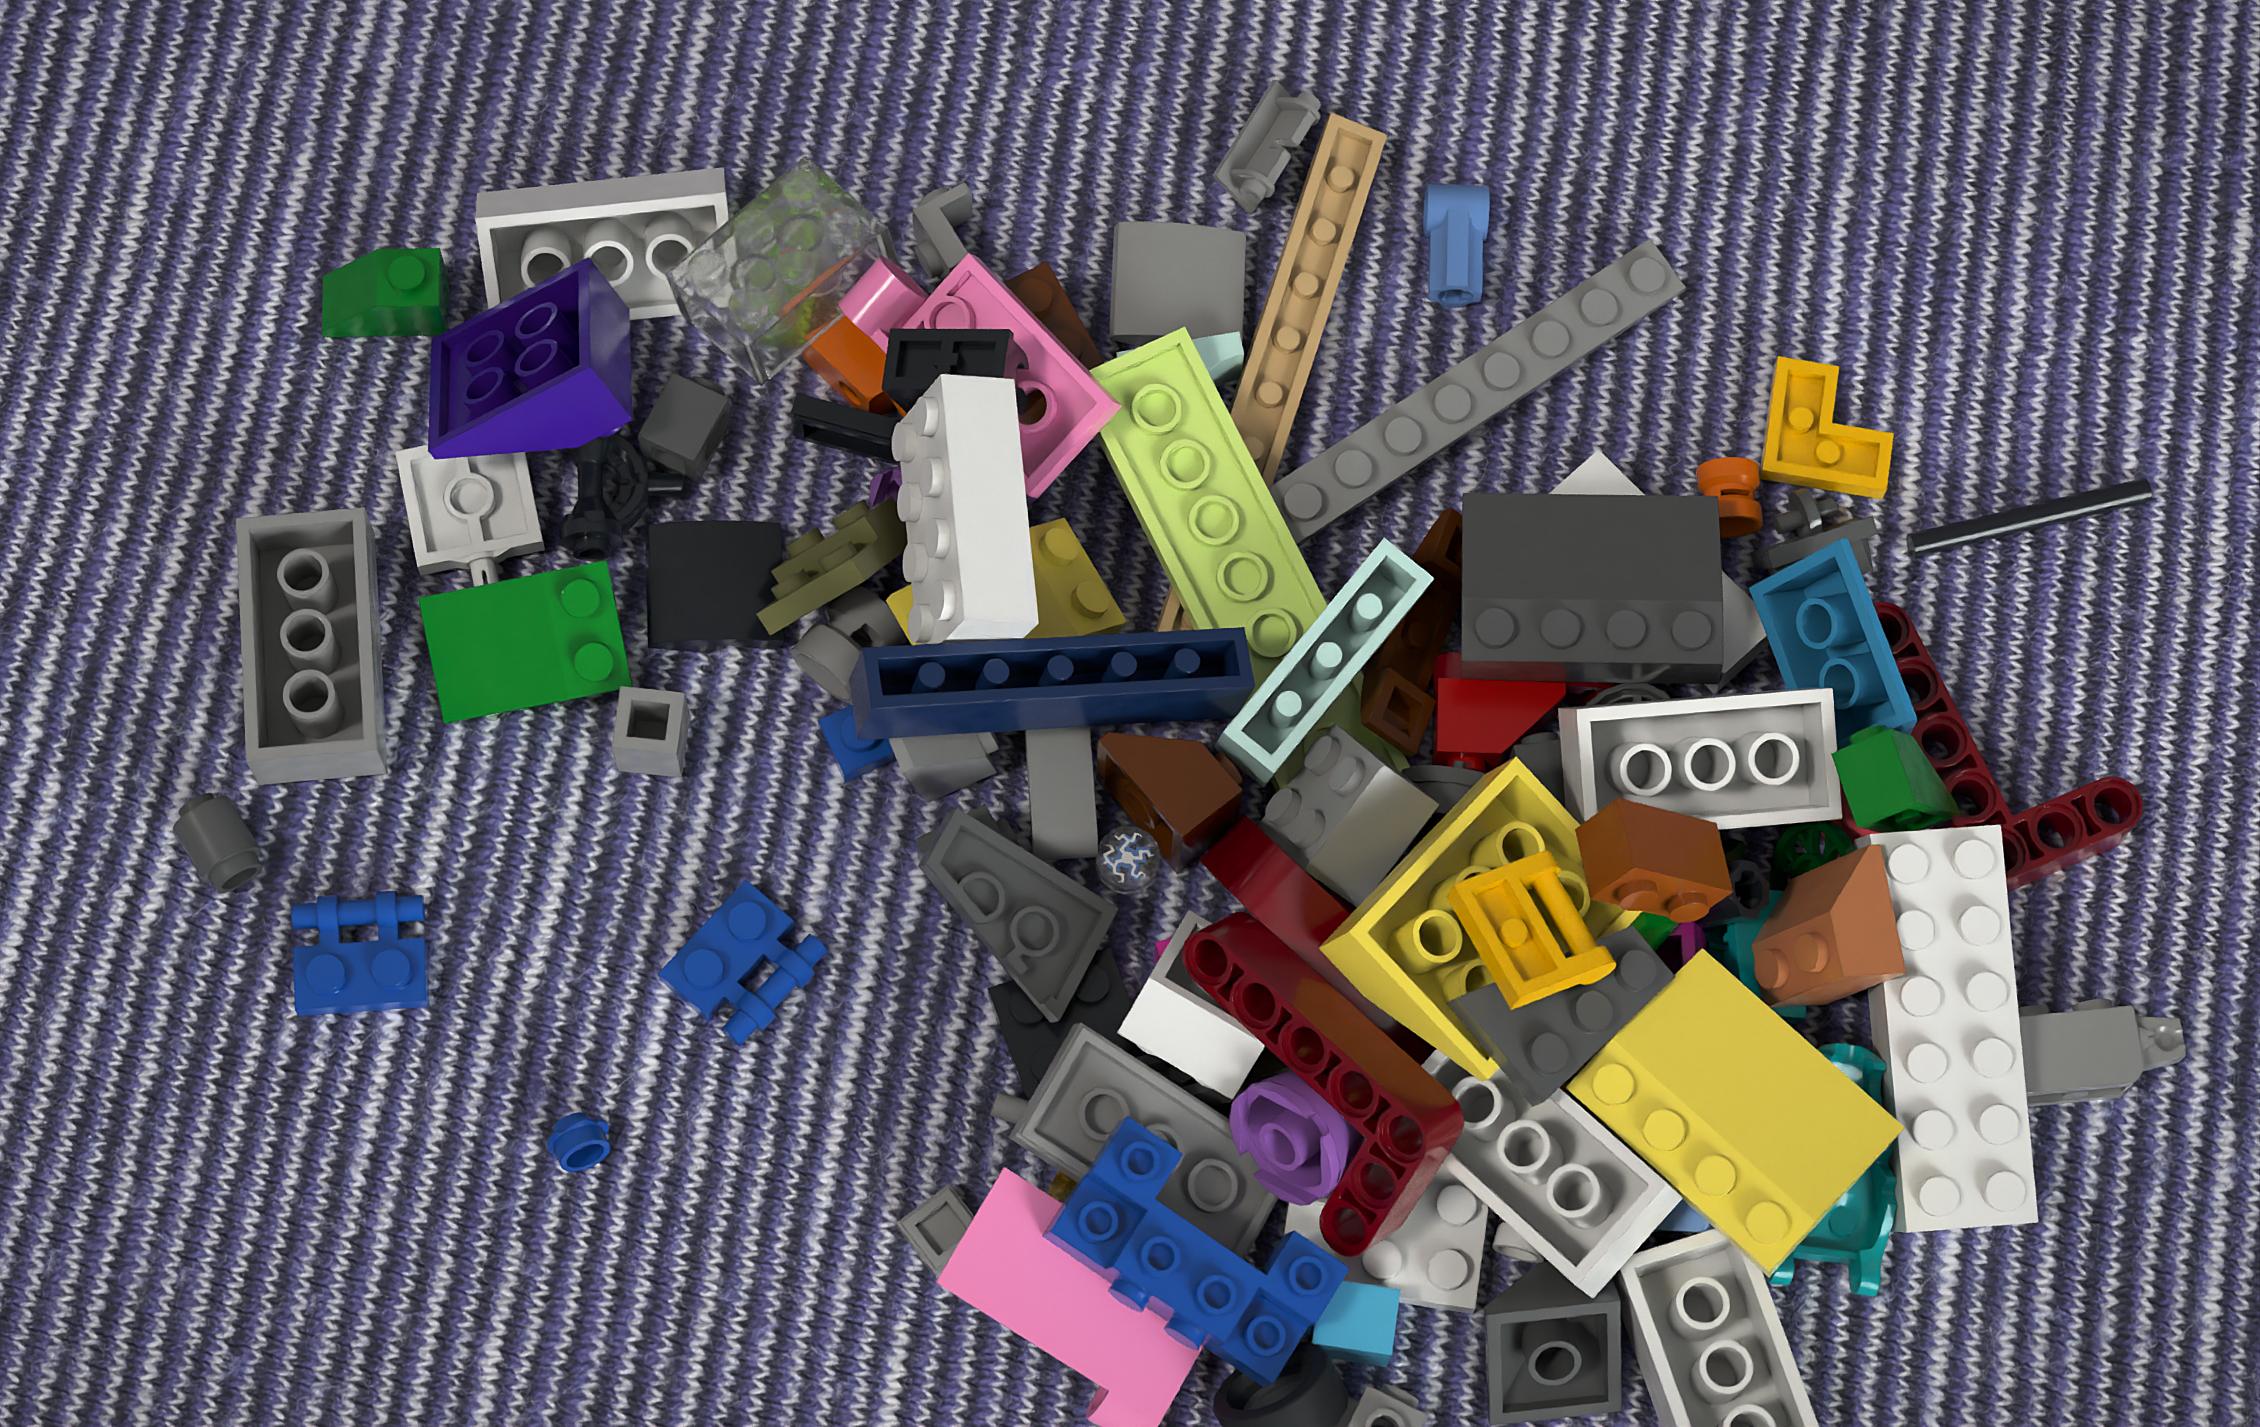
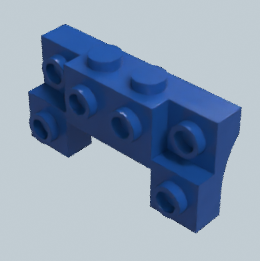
M1129 1116L1125 1117L1117 1123L1083 1177L1053 1217L1042 1237L1110 1282L1111 1286L1108 1292L1120 1303L1137 1312H1143L1145 1307L1166 1320L1165 1332L1179 1343L1193 1350H1199L1201 1345L1262 1387L1274 1384L1307 1328L1317 1323L1350 1268L1295 1230L1284 1234L1262 1271L1246 1262L1155 1199L1183 1156V1153Z

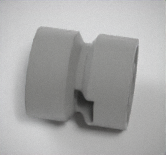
M860 585L836 597L825 610L828 622L826 624H813L790 650L797 665L816 684L832 696L848 704H852L849 678L857 662L855 658L860 655L862 648L902 646L908 641L890 607L878 596Z

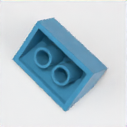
M1848 538L1839 539L1749 587L1786 688H1833L1837 751L1851 745L1849 741L1851 735L1876 725H1886L1887 729H1893L1908 735L1911 734L1918 719Z

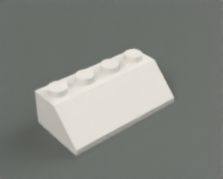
M724 167L477 193L475 220L488 309L588 257L627 305L630 311V320L739 309Z

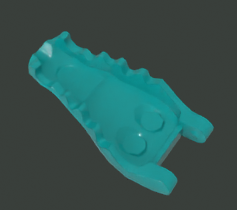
M1823 1044L1817 1049L1881 1106L1880 1085L1882 1075L1886 1071L1884 1060L1861 1046L1850 1044ZM1892 1144L1884 1150L1770 1277L1765 1274L1768 1284L1789 1285L1794 1274V1258L1848 1265L1851 1293L1870 1297L1877 1296L1882 1257L1897 1209V1202L1894 1196L1897 1179L1888 1165V1159L1893 1152Z

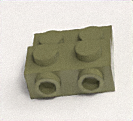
M892 496L872 508L863 499L832 518L837 529L823 536L817 526L785 546L791 557L771 571L778 581V584L771 588L777 599L757 613L769 635L774 634L864 582L905 550L908 544L906 521L900 520L897 504Z

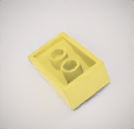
M1065 517L1030 527L1039 623L1023 639L1117 634L1127 623V620ZM912 584L892 593L886 602L911 645H917V643H913L910 640L908 632L909 613L913 606Z

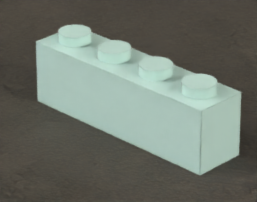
M1383 538L1223 731L1214 748L1224 754L1264 788L1415 605L1434 580V577L1386 538Z

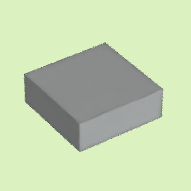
M948 1184L899 1220L896 1226L935 1279H938L973 1220L974 1215L951 1185Z

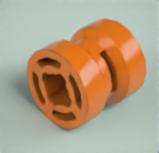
M1724 457L1706 461L1697 467L1696 478L1699 492L1704 496H1718L1720 538L1746 536L1762 528V507L1755 500L1754 494L1760 485L1759 465L1757 462L1748 458Z

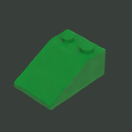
M608 560L418 598L444 723L620 690V686H633Z

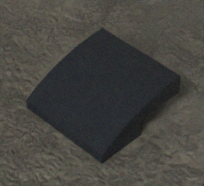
M704 520L649 524L645 528L648 648L709 653L716 645L777 650L785 642L784 628L769 635L757 616L759 611L777 599L771 588L778 584V581L771 571L782 563L781 523Z

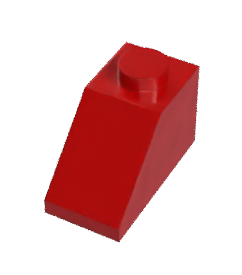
M1438 678L1433 694L1436 703L1432 711V765L1452 767L1453 761H1463L1466 763L1465 769L1486 774L1508 761L1514 745H1520L1521 739L1539 733L1558 716V708L1562 707L1566 696V683Z

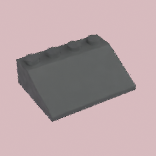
M1463 493L1460 679L1718 684L1723 668V587L1718 496Z

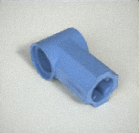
M1426 184L1423 236L1429 239L1428 300L1435 301L1442 307L1463 308L1468 304L1480 302L1484 265L1483 241H1486L1489 223L1490 197L1488 185Z

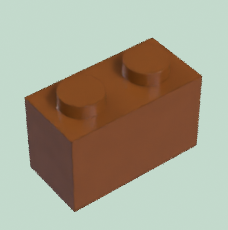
M1617 798L1575 829L1590 899L1618 905L1627 911H1643L1668 917L1674 922L1690 923L1706 916L1712 906L1733 892L1718 826L1715 822Z

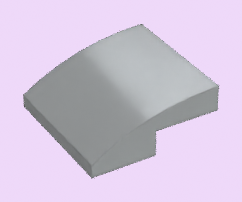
M1118 222L1114 226L1109 340L1143 346L1185 327L1191 339L1239 331L1242 341L1246 233L1186 223Z

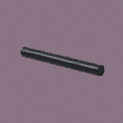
M2146 478L2136 479L1909 533L1906 536L1907 547L1911 557L1916 558L2151 502L2152 491Z

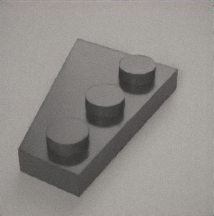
M956 807L948 810L918 867L1049 1022L1060 1021L1119 908Z

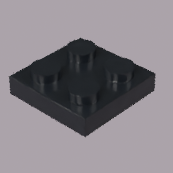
M1110 947L1096 951L1060 1021L1050 1023L1014 979L987 988L992 1009L1025 1100L1030 1101L1074 1024L1083 1023L1135 1058L1148 1054L1135 1043L1117 1033L1131 1010L1132 1004Z

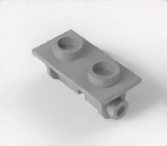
M1272 80L1212 175L1248 214H1253L1263 197H1271L1275 191L1274 184L1292 157L1290 153L1294 147L1299 146L1309 128L1316 125L1320 120L1318 110L1321 107V103L1315 96L1307 92H1301L1297 98L1292 97L1277 80Z

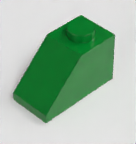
M440 248L376 249L324 275L321 332L323 338L439 336L447 332L449 277Z
M1876 725L1854 733L1849 737L1850 746L1831 753L1856 826L1878 833L1919 831L1960 815L1955 800L1911 735L1887 729L1886 725Z

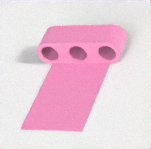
M1003 1167L935 1283L1098 1384L1099 1387L1088 1406L1085 1416L1099 1427H1158L1204 1346L1201 1345L1199 1350H1193L1173 1339L1164 1330L1167 1324L1166 1320L1145 1307L1143 1312H1137L1120 1303L1108 1292L1111 1286L1110 1282L1042 1237L1063 1203L1006 1167Z

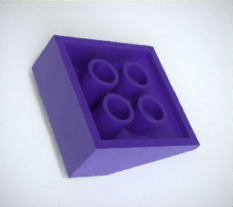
M589 257L431 339L428 452L435 460L577 448L598 437H607L616 433L625 423L632 420L630 311Z

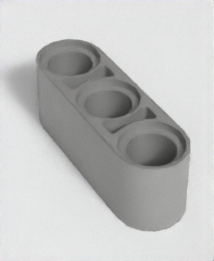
M1090 726L1024 730L1033 855L1042 861L1097 858L1098 835Z

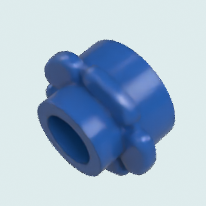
M584 1112L567 1115L554 1125L553 1134L548 1138L546 1148L552 1158L557 1159L561 1168L565 1171L577 1172L593 1167L601 1162L610 1151V1144L605 1136L609 1132L608 1123L602 1118L592 1120Z

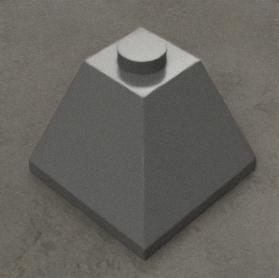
M1541 1262L1484 1307L1487 1410L1490 1426L1622 1411L1620 1298L1613 1278L1592 1298L1572 1283L1553 1264Z

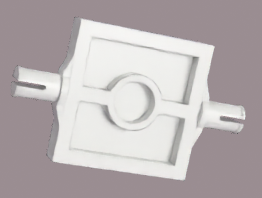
M428 444L395 451L420 575L455 568L471 569L475 587L485 585V579H487L488 584L499 582L496 564L506 558L545 550L525 452L435 460L428 452Z

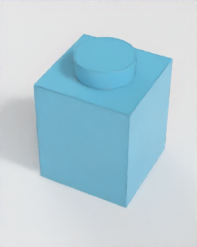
M1342 1281L1317 1323L1308 1327L1304 1335L1310 1336L1309 1343L1320 1345L1329 1355L1330 1359L1387 1367L1392 1356L1400 1289Z

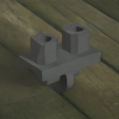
M1802 488L1789 494L1790 511L1773 517L1774 527L1778 534L1796 529L1799 536L1750 552L1755 569H1768L1769 575L1772 576L1833 542L1848 538L1863 575L1873 571L1871 551L1867 538L1877 535L1878 531L1873 516L1860 520L1853 518L1822 528V520L1838 515L1836 502L1833 498H1829L1815 503L1808 490Z

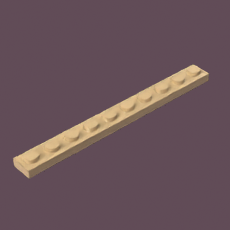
M1332 112L1324 123L1228 410L1267 488L1273 485L1387 138V134ZM1170 584L1155 632L1194 630Z

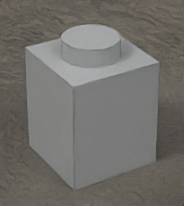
M620 686L612 741V751L618 771L682 778L690 722L685 693Z

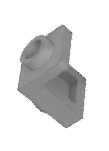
M962 183L950 190L947 187L936 189L927 194L919 202L918 207L912 209L913 235L919 243L914 246L915 253L922 268L931 279L939 276L943 281L968 254L953 230V227L965 222L973 215L972 192L966 183Z

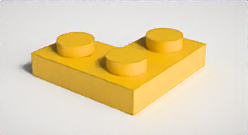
M1778 356L1773 370L1759 473L1760 479L1883 499L1887 491L1894 433L1832 423L1839 366Z

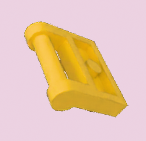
M1550 851L1538 852L1455 883L1447 895V899L1511 1010L1580 983L1582 985L1592 984L1611 973L1617 965L1607 947H1598L1557 877L1561 868ZM1527 890H1535L1571 952L1572 957L1566 959Z

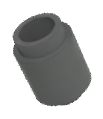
M205 793L191 799L179 809L178 814L181 818L174 824L173 832L202 881L206 884L212 883L217 893L233 891L254 879L261 872L263 865L258 859L261 849L230 797L221 796L215 798L212 793Z

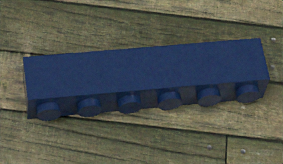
M1244 627L862 648L849 678L858 740L1235 718L1255 688Z

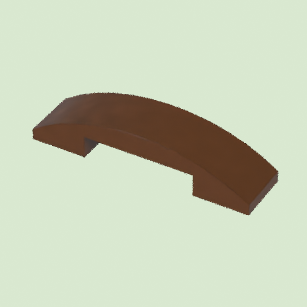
M1453 508L1442 512L1411 558V560L1434 577V580L1368 660L1363 678L1360 707L1361 724L1407 757L1416 755L1434 709L1436 700L1425 692L1433 674L1434 659L1441 653L1461 600L1462 515Z

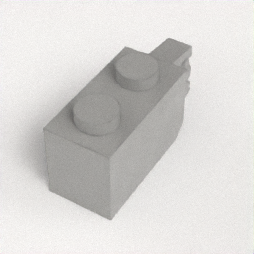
M2094 999L2073 1005V1011L2049 1014L2048 1007L2044 1005L2018 1008L2027 1107L2120 1098L2135 1083L2143 1071L2178 1063L2186 1056L2182 1026L2179 1018L2136 1016L2134 1005L2112 1007V1001L2109 999Z

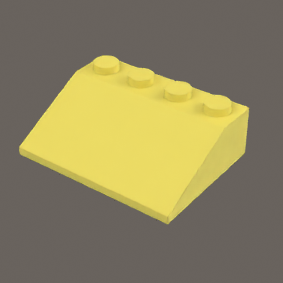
M1516 756L1483 775L1332 933L1319 949L1365 998L1484 1082L1497 1071L1499 1066L1452 1011L1447 1002L1495 981L1447 899L1453 884L1538 852L1550 851L1561 868L1557 877L1595 941L1627 928L1642 911H1627L1618 905L1590 899L1575 829L1580 824ZM1527 890L1563 954L1569 952L1567 945L1535 890Z
M1702 948L1674 975L1675 978L1598 1051L1566 1086V1091L1571 1099L1668 1183L1691 1208L1764 1274L1770 1277L1905 1127Z

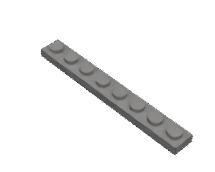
M1651 238L1270 486L1268 490L1297 547L1679 296L1686 287Z

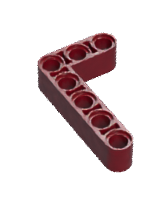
M1884 601L1873 603L1883 631L1891 640L1892 647L1890 649L1903 683L1915 689L1921 700L1919 703L1912 704L1918 720L1910 735L1914 737L1951 796L1963 795L1974 802L1978 810V815L1968 816L1960 813L1959 816L1934 825V829L2001 825L2003 854L2007 867V872H2005L2007 893L2112 849L2123 841L2138 822L2143 810L2140 792L2132 783L2124 778L2113 776L2101 778L2012 816L1910 617L1901 607L1894 603ZM1931 739L1942 743L1948 750L1949 758L1941 760L1931 757L1923 749L1921 741ZM2104 803L2113 807L2118 813L2120 823L2111 824L2101 820L2095 812L2094 804ZM2048 827L2058 832L2064 847L2057 849L2044 844L2038 836L2037 828Z
M1243 813L1200 859V862L1271 932L1422 1066L1436 1048L1365 998L1319 949L1351 914Z
M1238 911L1191 934L1185 941L1182 950L1183 963L1191 978L1366 1137L1324 1205L1319 1217L1320 1231L1332 1250L1347 1257L1361 1255L1395 1233L1403 1226L1461 1135L1464 1127V1114L1459 1102L1445 1087L1257 918L1249 913Z

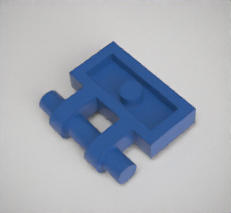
M745 880L663 967L658 976L663 984L707 1022L725 1003L730 1006L736 1013L721 1030L733 1043L741 1046L756 1029L763 1032L776 1016L773 1010L795 986L802 989L815 975L812 968L828 950L811 934H808L794 951L781 944L795 928L794 920ZM765 960L775 971L753 994L741 985Z
M396 890L376 892V898L347 901H340L338 895L318 896L317 903L292 905L291 918L293 930L319 929V945L293 947L295 1011L299 1017L430 1007L426 940L424 937L401 939L400 922L425 921V901L423 895L398 897ZM378 925V941L342 943V927Z

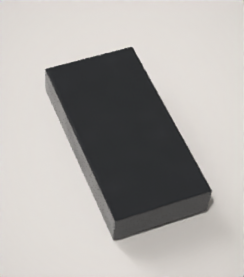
M800 393L796 394L791 410L793 435L796 439L897 466L901 465L900 461H896L892 454L893 431L896 424L901 420Z

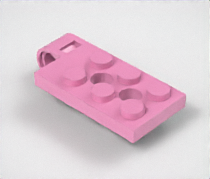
M970 253L960 261L930 296L898 265L888 258L880 256L838 303L844 314L885 353H887L890 328L1010 329L1014 333L1013 340L1026 353L1029 362L1028 370H1016L1017 385L1023 389L1026 396L1036 390L1042 391L1047 401L1046 412L1037 423L1027 425L1022 415L1018 414L1025 491L1028 496L1038 499L1123 406L982 260Z

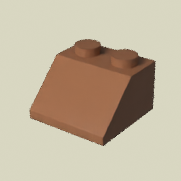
M1880 844L1867 845L1790 880L1752 943L1755 977L1760 986L1762 1001L1768 1007L1827 1005L1906 973Z

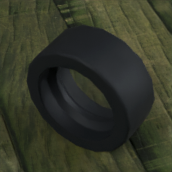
M1299 1342L1274 1384L1262 1387L1238 1369L1232 1372L1223 1381L1214 1395L1213 1412L1221 1427H1335L1348 1408L1349 1393L1329 1355L1318 1344Z

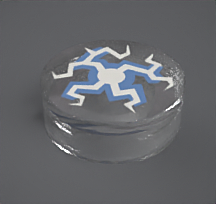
M1126 826L1112 830L1104 836L1098 846L1096 870L1100 880L1106 887L1120 894H1136L1146 890L1153 884L1159 873L1161 855L1158 844L1149 833L1140 828Z

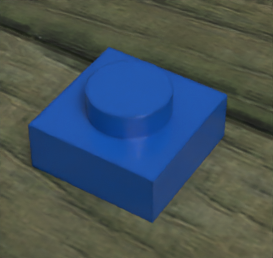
M853 705L818 720L819 730L845 783L897 760L888 738L857 739Z

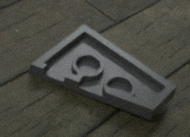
M1633 925L1595 941L1598 947H1607L1617 965L1611 973L1592 984L1582 985L1580 983L1513 1010L1510 1009L1495 982L1447 1002L1452 1011L1532 1107L1544 1103L1675 978L1674 974ZM1569 951L1567 953H1564V956L1567 959L1569 957H1572V954Z

